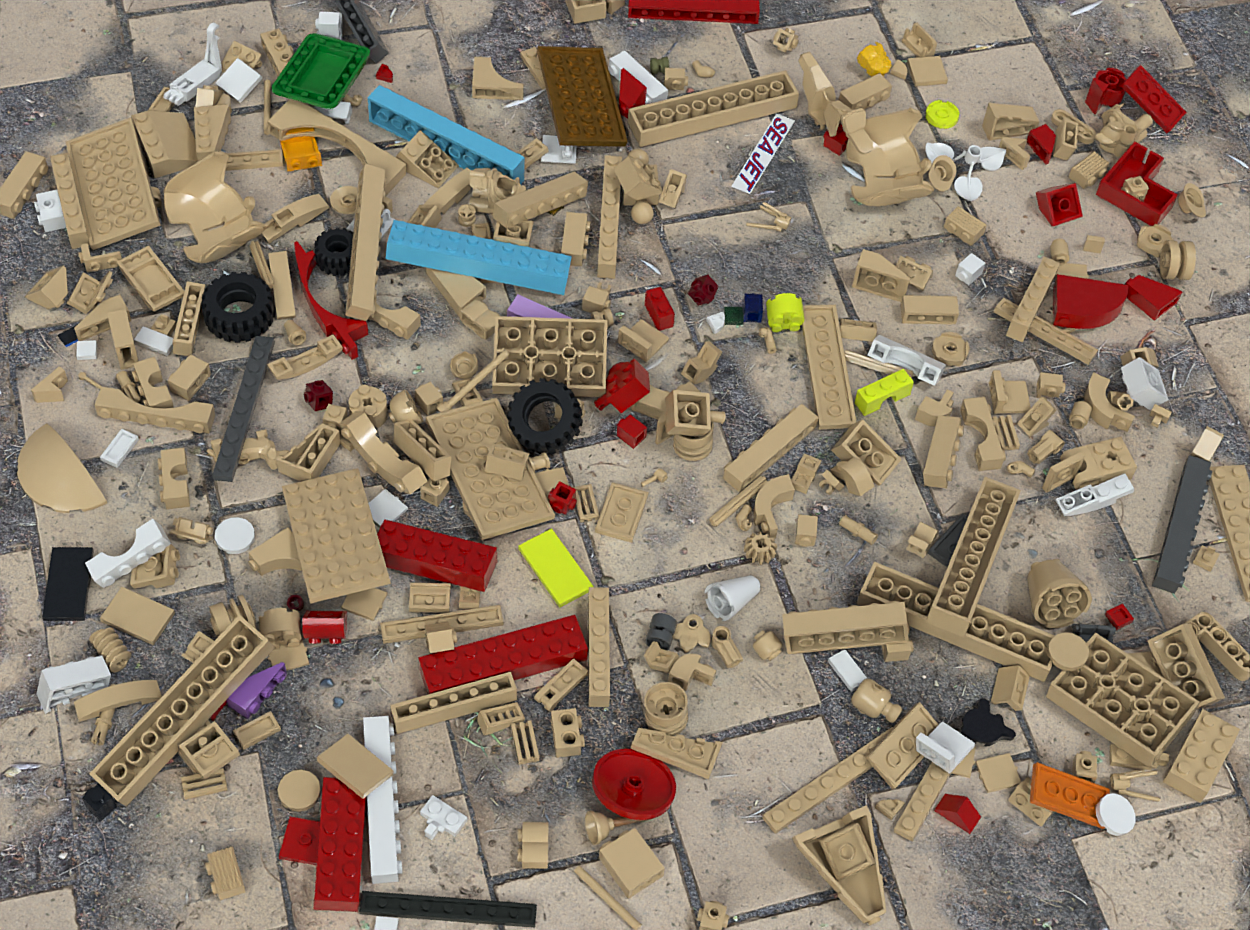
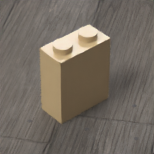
M122 309L108 312L107 315L121 370L133 368V363L139 360L127 311Z
M636 828L630 831H623L618 836V839L613 842H606L599 850L600 861L628 899L664 876V866Z

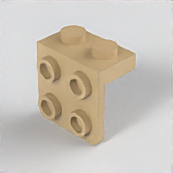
M109 271L100 282L83 272L67 304L84 314H87L91 309L94 310L98 303H101L106 295L104 291L106 288H109L113 281L111 279L113 272Z

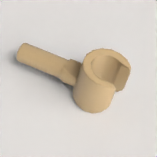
M657 469L653 476L641 482L642 487L655 480H659L661 483L665 482L668 478L667 473L663 469Z

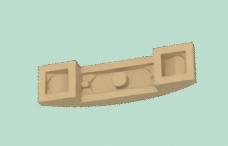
M331 335L318 341L317 347L288 360L282 357L267 364V367L277 380L293 378L312 371L328 362L343 350V347L336 337Z
M140 680L121 683L92 692L76 700L74 706L80 722L99 717L100 712L140 701L142 705L158 701L162 695L157 680Z

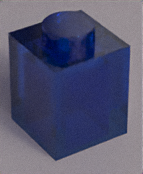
M744 294L743 322L761 323L763 294Z

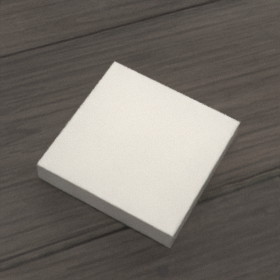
M237 58L216 81V84L241 103L263 77Z

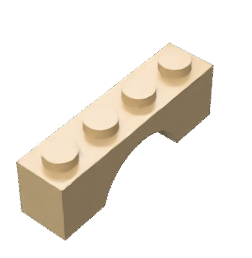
M375 298L373 302L376 305L375 312L369 316V320H374L383 328H387L397 336L407 340L421 326L420 314L406 306L396 310H388L379 306L376 303L377 298Z
M985 397L963 399L960 412L964 425L974 427L984 438V442L977 446L974 455L978 470L1001 469L1003 461L1006 459V454L1001 449V439L995 430L996 423L991 417L990 404H987Z

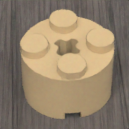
M361 385L350 395L348 400L350 415L356 411L365 412L376 429L386 422L388 417L387 399L385 393L380 389Z
M274 608L265 611L264 616H259V632L275 647L274 649H280V645L286 644L289 647L300 645L302 636L300 613L292 609V613L287 612V608Z

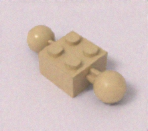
M633 149L628 154V156L634 159L637 158L644 164L649 163L648 154L642 149ZM651 164L654 169L653 173L658 179L657 164ZM622 187L623 205H634L631 210L632 219L638 224L650 222L654 214L651 205H658L659 195L636 200L627 196Z

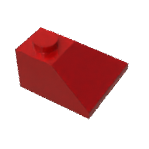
M624 68L621 69L619 111L622 116L628 119L630 108L645 105L647 87Z
M1076 183L1049 187L1035 192L1039 210L1051 226L1083 217Z

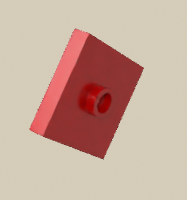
M289 817L279 859L317 866L320 822Z

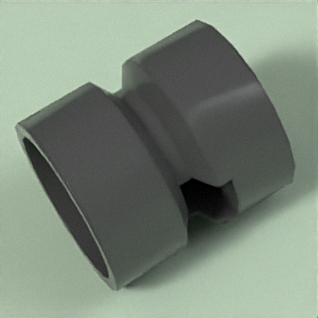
M664 613L654 614L645 639L646 645L650 647L652 642L655 641L658 642L661 649L668 651L677 627L676 619Z

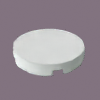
M243 518L226 519L215 530V542L218 548L226 551L228 554L243 553L255 541V531L252 524Z
M1115 793L1107 794L1097 803L1096 817L1102 827L1104 826L1109 834L1115 836L1125 835L1133 829L1135 825V812L1132 805L1123 796Z

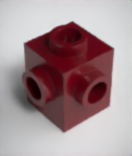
M709 275L695 278L687 294L698 306L709 304L714 300L719 286Z
M323 380L307 383L304 400L314 411L327 408L328 404H332L333 391Z

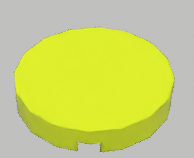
M943 100L930 103L925 115L927 121L932 126L948 129L957 124L959 110L953 103L948 101L942 102Z

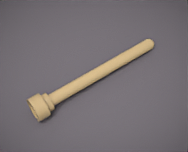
M506 350L501 352L447 402L439 403L436 408L440 412L452 410V407L509 356V352Z

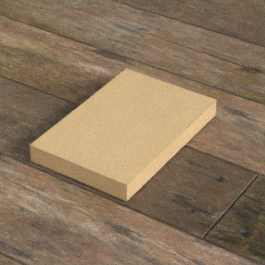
M612 482L599 516L595 533L632 543L649 492Z
M121 587L100 617V621L154 645L174 616L175 611L127 588Z
M346 734L317 756V762L362 799L393 776L394 770L349 734Z

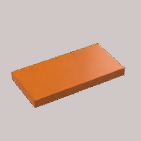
M1038 762L1033 764L1030 803L1098 828H1105L1099 824L1096 817V805L1103 796L1110 793L1109 788Z

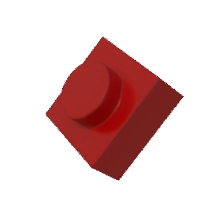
M1123 603L1105 613V616L1116 630L1132 623L1134 620Z

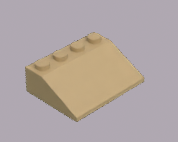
M144 111L131 115L138 140L154 178L185 170L198 162L196 140L184 113Z

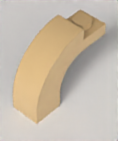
M1093 372L1084 394V401L1092 407L1090 416L1096 423L1106 429L1111 424L1118 429L1128 432L1135 416L1110 404L1106 398V390L1110 379Z
M789 474L773 478L764 484L755 500L753 511L755 526L761 525L763 534L768 533L769 538L774 537L776 539L778 530L771 509L779 503L793 500L795 489Z

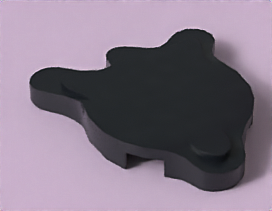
M981 698L977 708L969 710L962 718L963 726L960 733L975 744L979 742L985 744L984 747H987L999 740L1011 741L1016 736L1013 729L1005 726L1003 717L1000 714L993 715L990 713V702L987 699Z

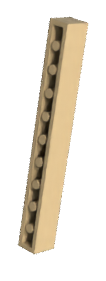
M366 163L362 167L358 178L345 313L346 316L367 321L369 316L374 314L376 308L373 302L377 294L375 289L378 281L376 271L379 267L377 257L381 250V247L378 245L382 237L380 228L383 224V218H381L384 210L382 201L385 197L383 188L387 180L384 177L385 169Z

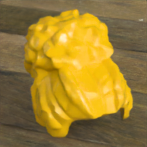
M875 42L876 46L870 44L865 47L857 56L858 63L862 68L866 69V73L871 77L879 73L884 76L892 67L891 60L887 56L882 44Z

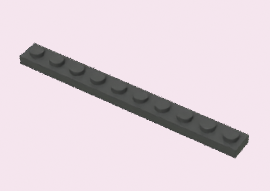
M255 337L212 474L215 481L233 482L266 374L267 364H269L275 344L274 337Z

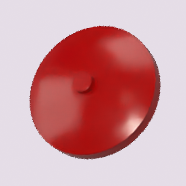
M618 749L605 754L597 762L592 775L593 790L599 801L610 811L625 818L648 820L659 817L670 808L675 798L676 781L666 764L661 760L633 749Z

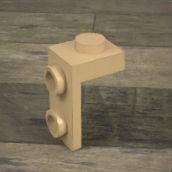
M88 243L81 244L82 252H79V258L81 263H85L87 273L118 267L117 261L122 259L120 251L91 257Z

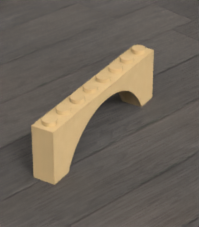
M289 99L267 121L268 133L281 141L301 136L329 139L349 149L357 156L363 166L366 163L385 169L384 177L387 178L383 188L385 196L406 175V163L401 159H397L389 152L382 150L374 143L367 141L359 134L352 132L346 126L337 123L331 117L322 114L316 108H312L304 102ZM301 127L314 128L312 132L286 135L290 129Z

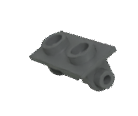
M1072 623V633L1080 636L1086 643L1097 633L1113 644V635H1115L1116 628L1112 627L1111 624L1107 626Z

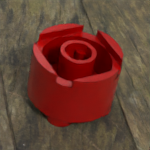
M1106 68L1104 71L1099 70L1095 78L1109 84L1102 105L1112 108L1114 105L1122 102L1126 91L1121 87V84L1126 78L1121 70Z

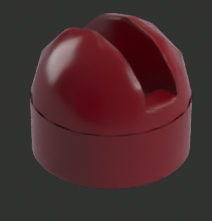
M297 594L291 595L287 600V606L291 611L294 609L299 612L304 608V600ZM296 600H297V602H298V604H299L297 607H296V605L294 604V601H296Z

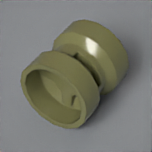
M662 57L661 59L650 58L651 74L654 75L659 72L665 74V68H669L668 57Z

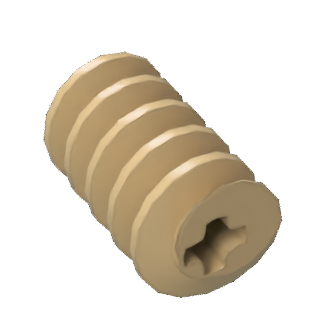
M113 628L99 629L89 638L90 643H92L98 654L103 656L111 672H119L127 665L128 660L132 656L131 652L127 651V647L123 645V641L119 639L118 634L115 633Z

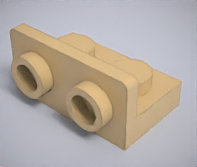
M900 256L896 264L898 269L910 277L909 285L924 291L929 279L933 276V270H931L930 266L923 263L920 265L909 256Z

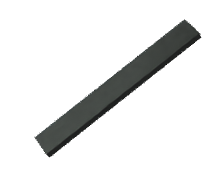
M362 891L359 913L360 915L535 928L537 904Z

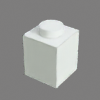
M971 253L958 264L955 276L967 285H970L982 275L985 262Z

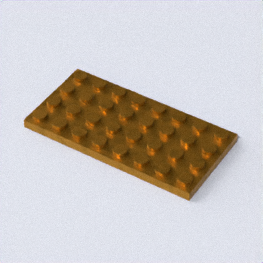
M538 46L537 54L559 145L626 147L628 141L603 48Z

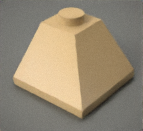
M63 265L47 271L25 297L47 309L60 307L65 302L64 298L68 294L66 267Z

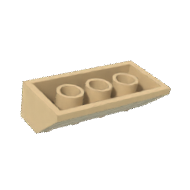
M1191 624L1179 625L1147 640L1163 677L1198 700L1200 703L1196 710L1225 698Z

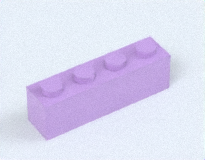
M520 295L516 296L507 309L508 317L573 319Z

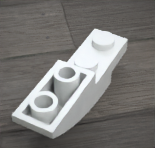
M1122 474L1094 487L1090 484L1056 499V503L1064 516L1084 514L1116 503V499L1133 493L1134 487L1127 475Z

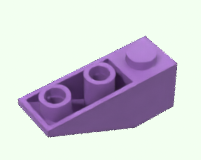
M281 662L246 678L227 699L228 707L247 719L252 714H255L263 700L271 696L274 687L285 679L287 673L285 663Z

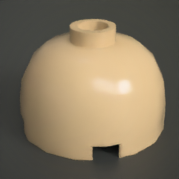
M404 389L391 399L389 405L391 412L388 414L393 423L407 419L413 420L417 425L424 422L420 410H417L416 403L407 390Z

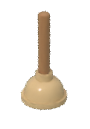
M588 811L585 815L586 832L593 845L600 844L601 841L606 839L609 832L614 830V827L645 821L625 817L612 819L594 811Z

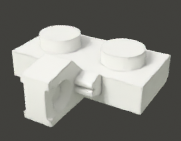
M433 795L420 811V815L428 819L427 824L429 825L424 832L425 837L433 840L439 831L441 833L446 831L456 837L468 820L465 815Z

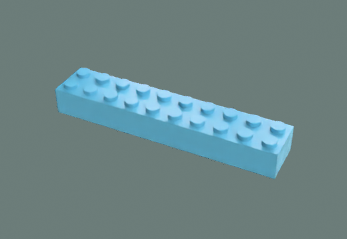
M381 85L367 97L369 122L407 141H410L421 130L452 158L459 167L463 169L469 168L470 170L476 168H490L492 170L496 168L503 175L513 180L519 177L520 184L524 182L525 157L519 153H515L505 146H501Z
M394 220L387 242L385 259L564 295L572 256Z

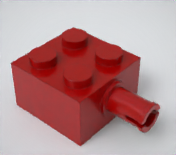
M635 358L630 362H625L618 371L608 375L606 378V393L594 401L597 408L600 406L599 410L602 411L611 403L620 413H623L650 393L649 373Z

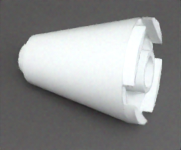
M749 575L711 583L705 589V593L708 594V598L705 599L706 604L716 618L721 617L722 621H727L759 593L760 582L754 576Z

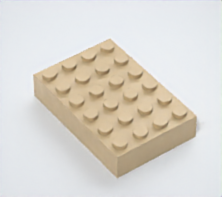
M495 316L493 360L504 350L509 352V356L493 370V394L514 395L515 392L519 393L521 391L520 387L522 385L527 387L530 385L529 381L532 380L540 382V378H546L547 381L555 379L558 383H564L568 389H571L575 397H601L605 394L607 320Z
M1095 633L1086 643L1089 648V657L1085 665L1077 668L1075 671L1062 670L1050 684L1046 697L1139 762L1151 768L1193 717L1200 702Z

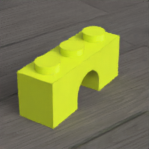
M904 369L899 370L858 389L854 403L862 414L866 416L879 410L881 404L889 397H892L896 402L909 396L914 381Z

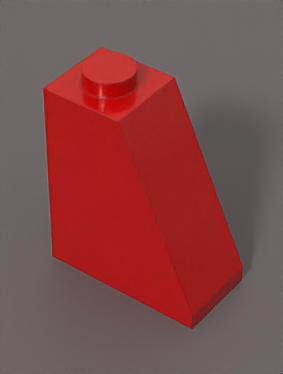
M1137 275L1133 279L1130 278L1125 283V285H1128L1127 299L1154 321L1175 306L1182 295V291L1141 275Z

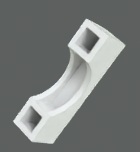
M881 335L874 339L867 355L883 363H892L911 370L918 379L934 386L940 381L946 366L942 362Z
M151 519L136 529L135 542L126 553L113 557L101 552L85 564L94 582L105 588L112 585L118 578L130 573L138 565L147 562L150 557L162 552L171 543L162 526L154 519Z

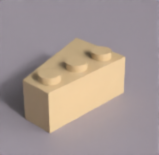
M988 103L982 128L988 140L991 141L1003 137L1027 135L1030 130L1038 127L1040 121L1033 107Z
M323 423L305 436L300 444L294 445L290 448V452L277 459L279 473L298 481L318 478L341 444L339 430Z

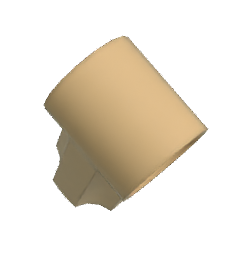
M1108 392L1107 400L1114 407L1127 411L1133 406V399L1130 398L1127 392Z
M1049 430L1036 445L1028 450L1029 460L1034 464H1040L1052 453L1054 455L1063 448L1065 442L1052 430Z
M725 626L716 627L711 637V646L718 651L726 667L733 668L743 661V657L731 638L730 630ZM718 636H721V637H723L725 640H719V639H717V637H718Z

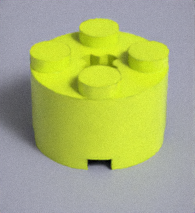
M783 293L775 295L773 300H767L768 325L773 332H780L782 329H790V331L800 330V326L805 321L803 303L800 296L796 298V294Z

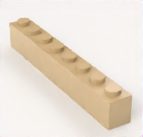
M605 155L597 278L615 279L621 183L614 168L622 162V156Z

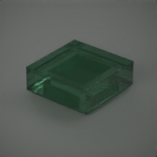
M724 307L725 325H743L742 307Z

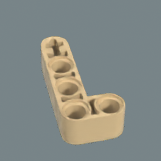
M1201 612L1184 623L1192 625L1198 641L1200 640L1236 679L1246 681L1250 678L1249 653L1212 615L1207 612Z

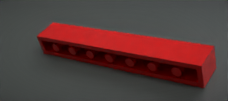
M628 0V18L758 24L760 14L759 0Z

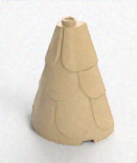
M867 805L849 812L841 819L815 830L813 828L792 838L797 849L813 865L818 874L838 893L837 897L864 924L868 922L869 926L881 921L880 916L887 913L882 875L879 871L871 813ZM855 823H859L876 864L841 881H836L820 841Z

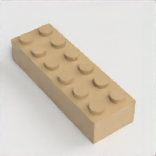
M892 601L886 604L872 603L867 606L852 605L847 608L832 607L828 610L812 609L808 612L792 611L782 614L784 638L788 654L909 642L905 602Z

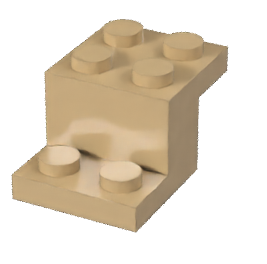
M208 720L192 737L179 745L180 750L177 752L194 774L199 773L203 779H206L240 755L238 749L215 721L210 723Z

